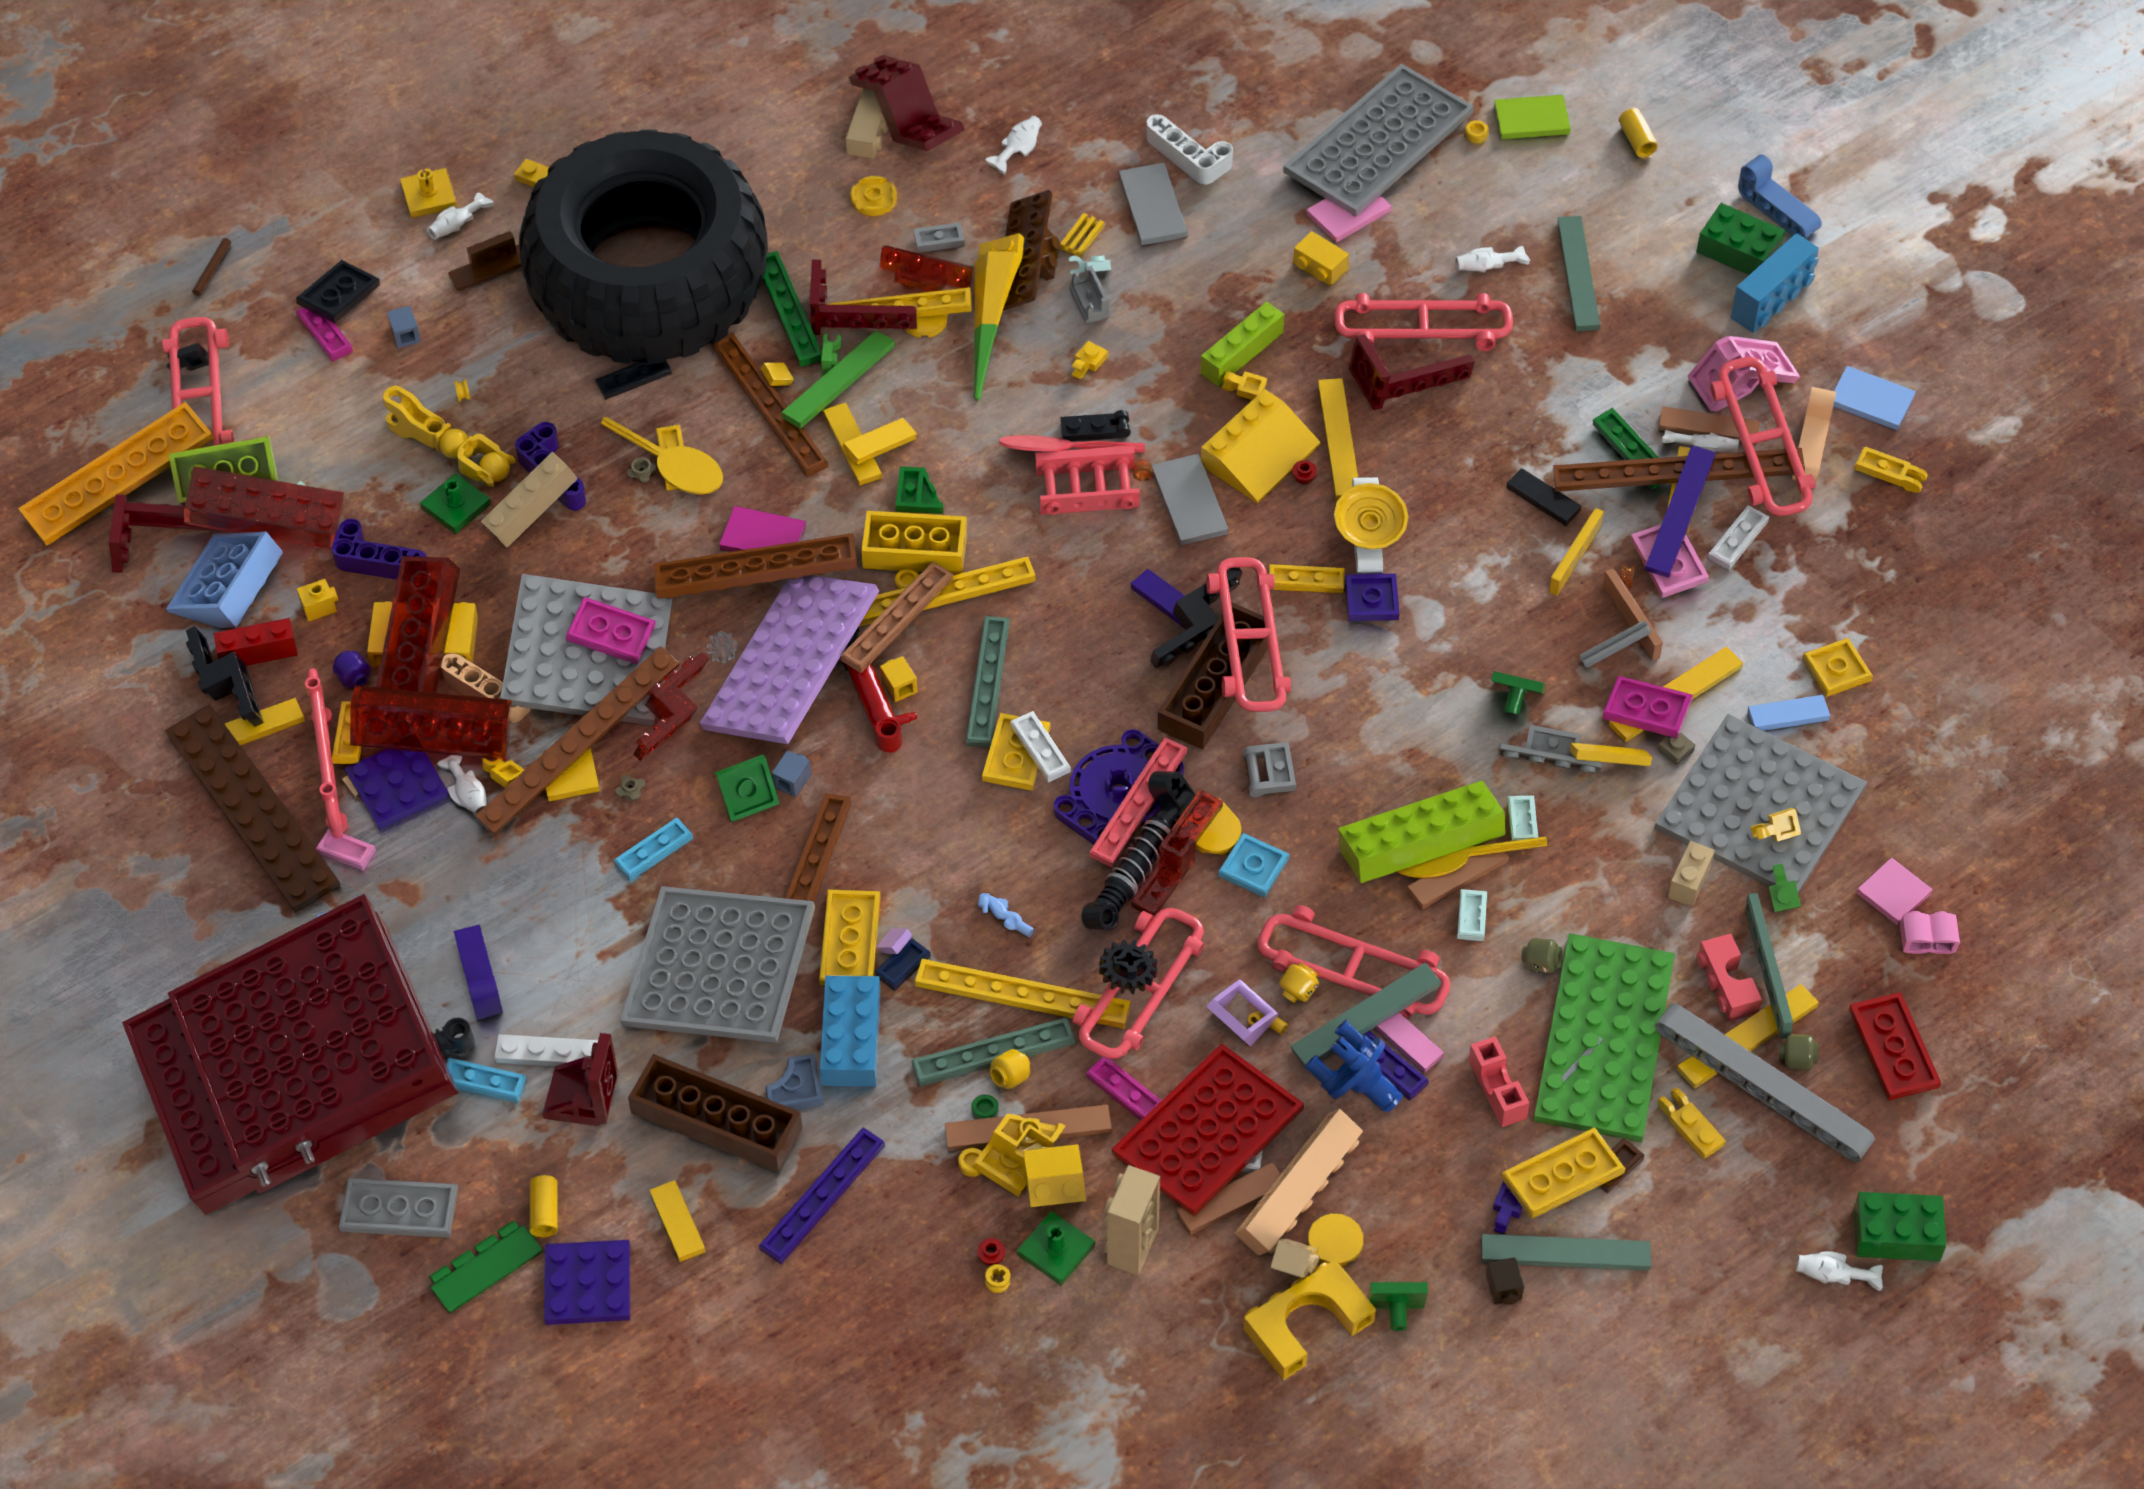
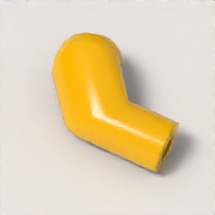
M1256 1011L1248 1015L1247 1022L1251 1027L1265 1016L1260 1011ZM1277 1017L1268 1028L1282 1035L1289 1025Z

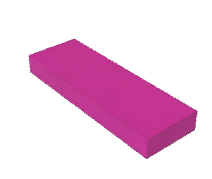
M304 307L296 311L297 317L331 362L353 352L351 344L335 323Z
M1102 1057L1086 1072V1077L1140 1121L1162 1101L1109 1058Z

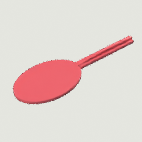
M1016 435L999 439V444L1004 447L1027 451H1063L1071 448L1091 449L1134 445V452L1145 453V443L1109 441L1071 442L1056 437Z

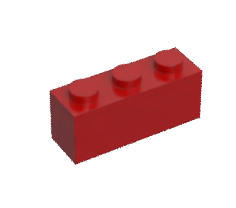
M290 618L213 633L218 659L235 652L248 666L298 656Z

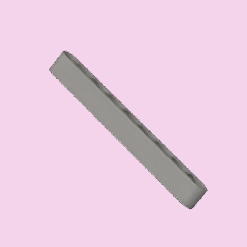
M1671 1003L1655 1023L1656 1030L1663 1037L1847 1159L1859 1162L1875 1141L1874 1135L1867 1128L1682 1006Z

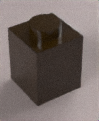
M1516 1257L1488 1262L1486 1277L1494 1304L1503 1303L1504 1305H1511L1518 1300H1522L1524 1284Z

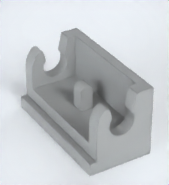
M1086 267L1085 276L1079 278L1077 272H1074L1070 291L1086 324L1108 318L1109 300L1093 267Z

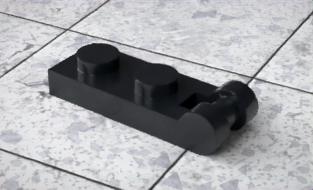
M1118 410L1111 414L1060 417L1062 439L1071 442L1126 438L1131 434L1130 425L1127 424L1129 422V413L1126 410Z

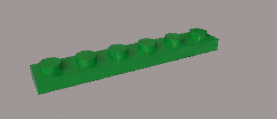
M778 251L767 253V265L763 281L799 366L802 367L820 362L822 357L821 349Z

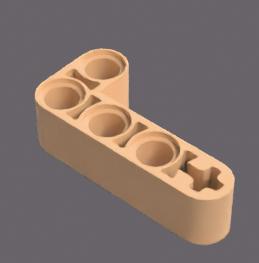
M1812 387L1798 448H1802L1805 475L1812 474L1816 485L1836 391ZM1792 475L1791 480L1796 481L1795 475Z
M450 653L441 659L442 675L447 685L509 723L519 722L532 709L519 707V705L512 707L511 705L500 704L503 682L456 653Z

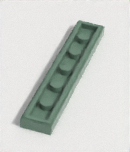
M1582 216L1558 217L1557 225L1575 332L1600 330V320Z
M984 617L966 746L990 748L995 730L1010 618Z
M1752 893L1747 896L1745 912L1779 1037L1785 1039L1792 1032L1793 1020L1758 893Z
M1425 962L1291 1045V1050L1303 1066L1314 1055L1323 1060L1334 1053L1330 1047L1332 1044H1336L1335 1041L1340 1037L1334 1031L1344 1020H1347L1348 1023L1363 1035L1439 988L1441 981Z
M1065 1017L926 1055L911 1061L919 1087L990 1068L991 1062L995 1057L1010 1049L1018 1050L1027 1057L1074 1045L1075 1038L1068 1018Z
M1482 1234L1481 1258L1484 1264L1516 1257L1518 1265L1650 1271L1651 1269L1650 1241Z

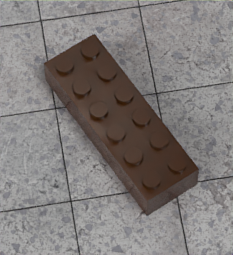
M1231 602L1235 629L1265 628L1262 615ZM1221 614L1158 711V730L1200 749L1205 748L1235 701V696L1223 697L1222 677L1232 676L1223 614ZM1267 638L1237 639L1244 685L1268 649Z
M655 1054L650 1058L628 1097L631 1114L776 1172H779L803 1128L800 1111Z

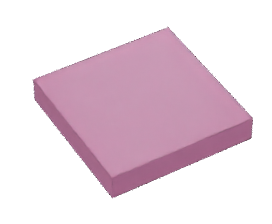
M1891 858L1857 889L1856 894L1898 926L1903 914L1914 911L1932 894L1933 889Z

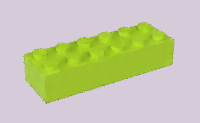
M1481 780L1339 827L1340 852L1359 882L1364 883L1506 835L1505 812L1484 781Z

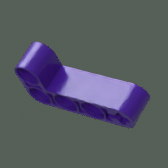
M551 422L539 423L521 435L515 442L518 463L528 473H531L552 451L555 452L559 447L556 427ZM579 478L558 498L570 510H579L586 504L584 483Z
M346 519L339 525L331 548L335 565L339 570L415 583L423 582L430 576L427 557L423 551L367 542L364 539L362 526L356 519Z
M480 924L455 930L454 935L476 1019L503 1013Z

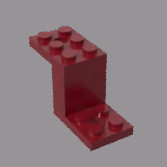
M882 55L875 58L872 64L861 66L855 70L854 74L848 76L851 85L874 91L894 142L929 151L965 130L961 121L938 115L923 72L918 64Z

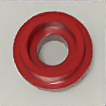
M1302 460L1294 464L1292 474L1297 482L1308 484L1316 477L1317 467L1310 461Z
M985 1239L978 1246V1258L988 1266L997 1265L1005 1257V1246L998 1239ZM990 1248L996 1249L994 1253H988L986 1250Z

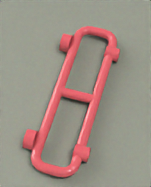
M1360 293L1356 295L1355 300L1340 303L1334 313L1335 328L1340 335L1356 339V336L1365 334L1370 343L1372 342L1373 344L1374 338L1476 339V347L1479 350L1489 351L1495 347V339L1509 335L1513 328L1511 308L1501 301L1490 300L1489 295L1485 293L1478 294L1475 300H1370L1368 294ZM1347 310H1356L1358 313H1367L1369 310H1418L1419 329H1351L1344 325V312ZM1428 310H1476L1481 314H1485L1490 310H1498L1503 314V327L1500 329H1429Z
M206 317L179 320L169 329L168 339L162 340L164 353H169L172 410L181 405L184 399L211 396L213 446L235 442L232 430L222 431L218 349L229 347L226 328L216 329L215 323ZM203 326L207 329L210 386L181 390L180 361L177 358V352L180 349L178 334L185 328Z
M1744 357L1724 363L1718 373L1719 381L1710 383V391L1715 402L1726 399L1754 476L1756 485L1747 487L1750 504L1752 506L1764 504L1767 511L1776 516H1787L1805 511L1813 500L1811 489H1815V480L1812 474L1805 475L1773 387V385H1777L1775 371H1767L1764 363L1753 357ZM1745 367L1756 369L1760 386L1764 389L1777 428L1754 434L1748 433L1728 377L1730 371ZM1781 437L1796 477L1797 488L1803 496L1800 502L1786 506H1777L1773 502L1753 446L1754 443Z
M1228 558L1220 562L1217 567V573H1209L1206 577L1207 593L1220 594L1232 676L1222 677L1223 697L1235 696L1237 704L1250 712L1275 711L1280 709L1286 702V692H1291L1290 677H1283L1270 596V589H1274L1275 585L1274 575L1267 574L1265 566L1255 558ZM1249 567L1256 571L1257 588L1260 591L1265 628L1235 629L1227 579V570L1229 568ZM1267 638L1273 674V690L1276 693V699L1273 701L1252 702L1245 696L1237 639Z
M310 668L307 671L305 687L311 700V719L315 729L322 785L319 790L322 801L325 803L327 829H330L333 838L339 839L347 830L348 822L345 814L340 812L332 761L328 728L333 723V716L331 710L325 707L323 689L316 669Z
M1297 905L1292 915L1281 913L1270 917L1264 924L1258 937V949L1263 956L1273 960L1272 966L1274 969L1286 972L1291 964L1299 965L1302 962L1318 974L1317 977L1369 996L1377 993L1381 988L1353 978L1364 953L1409 970H1414L1426 962L1441 981V986L1432 1003L1423 1004L1416 1001L1399 1012L1407 1018L1412 1017L1414 1012L1424 1015L1436 1013L1444 1005L1450 991L1449 977L1445 972L1436 968L1440 958L1434 952L1421 950L1417 959L1413 960L1313 924L1312 921L1315 913L1304 905ZM1279 924H1284L1354 949L1344 973L1340 974L1293 957L1286 950L1277 951L1270 948L1268 941L1274 928Z
M1175 908L1162 909L1155 916L1145 911L1141 912L1134 927V930L1142 933L1136 944L1138 947L1143 944L1147 947L1163 921L1168 918L1190 926L1193 929V933L1185 941L1183 949L1161 983L1153 982L1152 986L1146 985L1145 990L1153 993L1131 1029L1126 1031L1121 1044L1117 1048H1109L1091 1039L1090 1032L1119 990V987L1113 990L1110 989V982L1093 1009L1085 1004H1080L1072 1022L1081 1027L1079 1039L1084 1047L1109 1059L1123 1057L1129 1052L1130 1048L1136 1051L1139 1049L1144 1036L1140 1035L1143 1028L1190 956L1198 957L1204 947V942L1201 941L1204 934L1203 925L1198 919Z

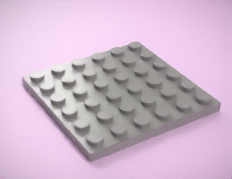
M522 574L500 704L519 705V707L585 716L660 646L665 649L673 598L657 599L656 593ZM583 597L656 621L655 628L638 665L566 641V634ZM660 684L620 721L654 726Z
M1727 714L1656 821L1654 829L1687 846L1690 841L1714 849L1713 859L1767 886L1776 885L1772 866L1783 863L1787 882L1795 880L1799 894L1865 790L1867 782ZM1789 808L1796 809L1801 835L1778 842L1774 841L1772 836L1764 839L1752 837L1750 827L1769 823L1768 815Z
M661 886L621 1015L620 1022L622 1026L777 1043L814 914V902Z

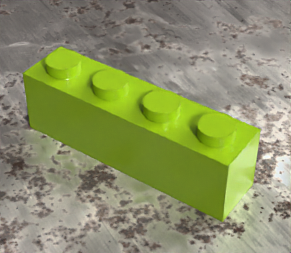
M1266 301L1201 355V375L1219 387L1224 383L1223 378L1226 372L1235 374L1284 332L1285 314Z

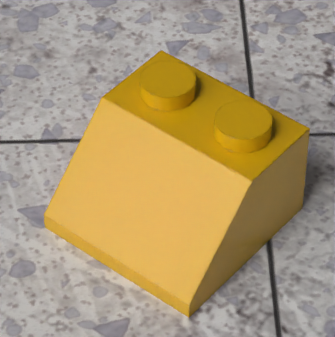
M1078 1144L1023 1150L1030 1207L1086 1201Z

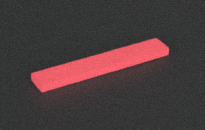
M1166 737L1163 738L1090 850L1089 857L1113 868L1155 803V799L1148 788L1151 774L1156 771H1175L1186 755L1187 747Z

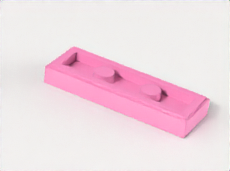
M1399 1012L1374 1027L1423 1073H1426L1444 1058V1052Z

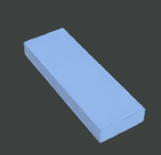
M1823 695L1748 706L1747 710L1752 726L1763 731L1829 721L1830 718Z

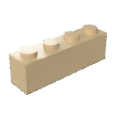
M864 88L862 90L846 136L847 155L874 159L877 150H881L882 134L887 132L888 127L874 91Z
M552 451L481 522L508 548L578 478Z

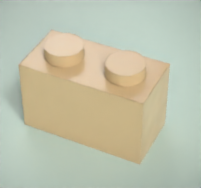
M1693 841L1689 842L1671 881L1669 899L1690 907L1694 906L1712 867L1714 849Z
M1286 1238L1278 1240L1271 1268L1302 1278L1309 1276L1310 1273L1315 1272L1319 1263L1320 1256L1316 1255L1318 1248Z

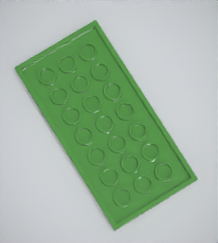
M1569 933L1534 1115L1535 1122L1581 1131H1588L1595 1127L1598 1133L1602 1135L1638 1142L1643 1141L1661 1034L1655 1028V1023L1665 1012L1675 953ZM1598 1037H1600V1038L1602 1039V1042H1601L1599 1045H1598V1042H1599ZM1588 1048H1595L1589 1056L1580 1057ZM1579 1058L1578 1068L1563 1083L1562 1075Z

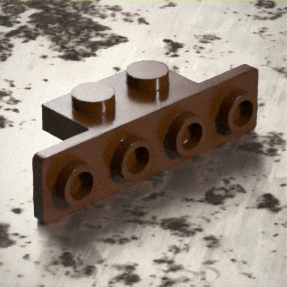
M511 231L474 244L467 248L469 264L448 272V275L456 290L460 291L522 266L520 245L515 244V238Z

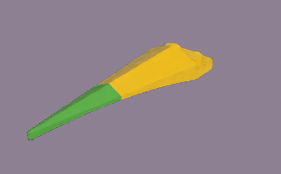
M1019 233L979 244L978 260L975 262L974 397L978 401L981 399L988 362L1001 314L1023 257L1024 237Z

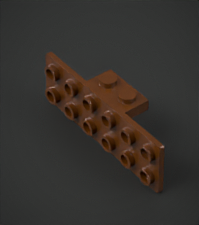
M1050 190L1016 200L1010 205L1005 237L1019 233L1024 237L1023 257L1008 293L1003 311L1035 301L1040 274L1046 281L1053 279L1055 276L1060 242L1047 228L1053 194Z

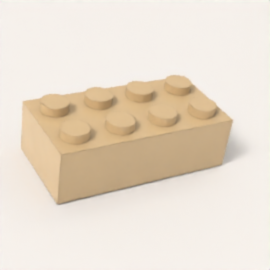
M1128 1165L1125 1174H1119L1115 1184L1117 1192L1114 1198L1109 1197L1105 1206L1104 1213L1107 1214L1104 1226L1107 1227L1104 1240H1107L1104 1253H1107V1265L1139 1276L1159 1229L1160 1176Z

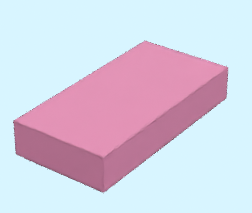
M329 828L316 847L320 855L364 871L376 851L374 845L345 834L341 838L335 839L332 837Z

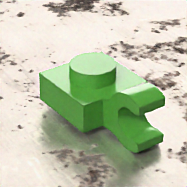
M828 334L823 336L822 377L838 364V353L834 352L842 346L840 334H837V339L833 342L828 340Z
M1783 863L1773 865L1776 885L1769 886L1775 913L1801 907L1795 880L1787 882Z

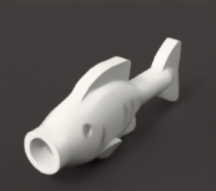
M1031 116L1028 120L1012 127L1008 137L1002 141V146L1006 147L999 156L986 158V163L1005 175L1006 161L1014 153L1020 152L1026 157L1035 148L1039 128L1042 126L1040 119L1036 116Z
M477 193L474 198L475 201L466 207L456 209L454 206H451L441 212L433 224L427 228L429 236L436 240L439 237L459 231L465 222L473 219L472 213L480 208L494 206L493 200L484 197L481 193Z
M1523 246L1518 247L1514 252L1496 253L1493 252L1492 247L1478 248L1462 256L1455 257V267L1457 271L1486 272L1488 269L1502 268L1505 262L1517 261L1522 264H1529L1530 259L1526 255Z
M1665 430L1662 437V443L1694 445L1716 453L1738 452L1739 440L1719 436L1711 432L1710 435H1685Z
M457 750L449 757L437 762V765L441 769L451 770L456 779L455 785L447 788L452 800L457 805L465 807L476 815L487 805L486 791L482 783L476 779L472 770L466 774L463 772L459 765L462 753L460 750Z
M1831 1251L1797 1256L1795 1270L1825 1284L1828 1282H1839L1848 1285L1850 1278L1867 1281L1870 1286L1878 1291H1881L1883 1287L1881 1278L1882 1265L1871 1267L1869 1270L1850 1267L1845 1263L1846 1255Z

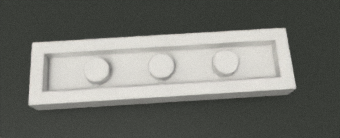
M499 1034L495 1062L555 1067L583 1057L591 1058L592 1045L594 1042L598 1043V1040Z

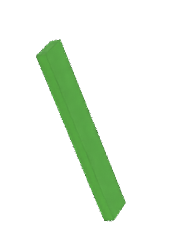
M875 330L783 410L782 418L801 429L895 347V340Z

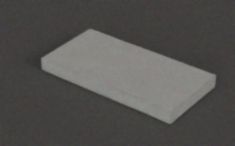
M1165 163L1119 171L1120 182L1141 245L1187 237V229Z
M1199 454L1151 465V471L1181 546L1228 534V526Z
M348 1178L339 1230L340 1232L450 1238L459 1189L458 1185Z

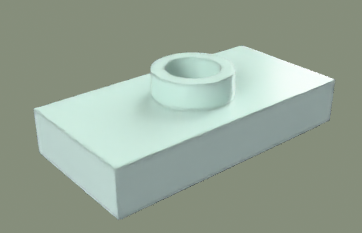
M1508 796L1507 805L1511 841L1538 838L1534 796Z
M1461 889L1457 939L1484 941L1487 891Z

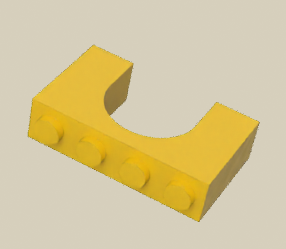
M374 602L367 650L371 667H396L401 639L410 630L421 626L436 627L446 634L444 656L456 653L473 663L478 626V614L475 603Z
M1336 1259L1328 1264L1323 1263L1319 1265L1313 1274L1306 1278L1301 1277L1291 1285V1288L1283 1293H1275L1269 1298L1267 1303L1261 1307H1253L1244 1317L1243 1330L1283 1381L1304 1368L1307 1364V1352L1286 1325L1287 1317L1298 1307L1319 1305L1327 1308L1337 1317L1351 1336L1375 1322V1307Z

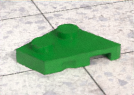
M900 466L895 504L896 512L944 513L943 503L939 501L933 483L929 481V475L924 467Z

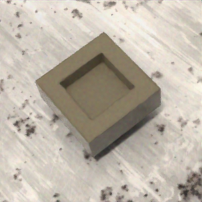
M1680 732L1678 738L1667 736L1658 745V750L1677 765L1695 750L1696 744Z

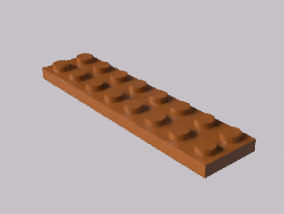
M853 533L656 563L654 564L655 591L657 599H669L678 595H695L704 591H721L736 586L747 587L751 584L762 582L772 583L776 580L788 578L798 579L801 576L823 575L833 571H848L857 568Z

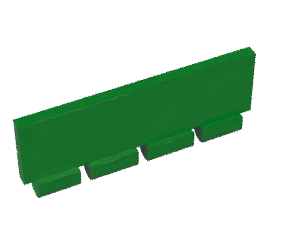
M514 1220L497 1231L502 1240L498 1242L497 1238L492 1234L474 1246L478 1254L476 1257L471 1250H467L450 1262L455 1271L451 1272L447 1265L429 1276L434 1284L431 1286V1290L449 1314L543 1252V1249L525 1225L519 1228Z

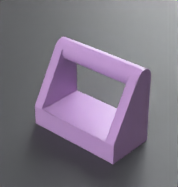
M1242 980L1236 981L1213 998L1206 1006L1250 1047L1279 1015ZM1238 992L1265 1016L1248 1029L1225 1009Z

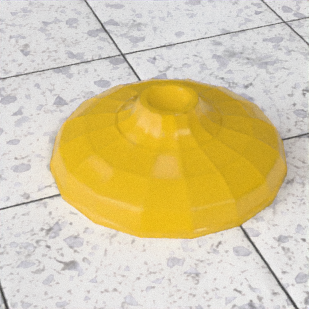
M1374 483L1359 484L1345 491L1337 501L1334 512L1336 527L1344 539L1359 548L1369 550L1386 548L1397 542L1406 531L1409 518L1406 504L1398 493L1384 485Z

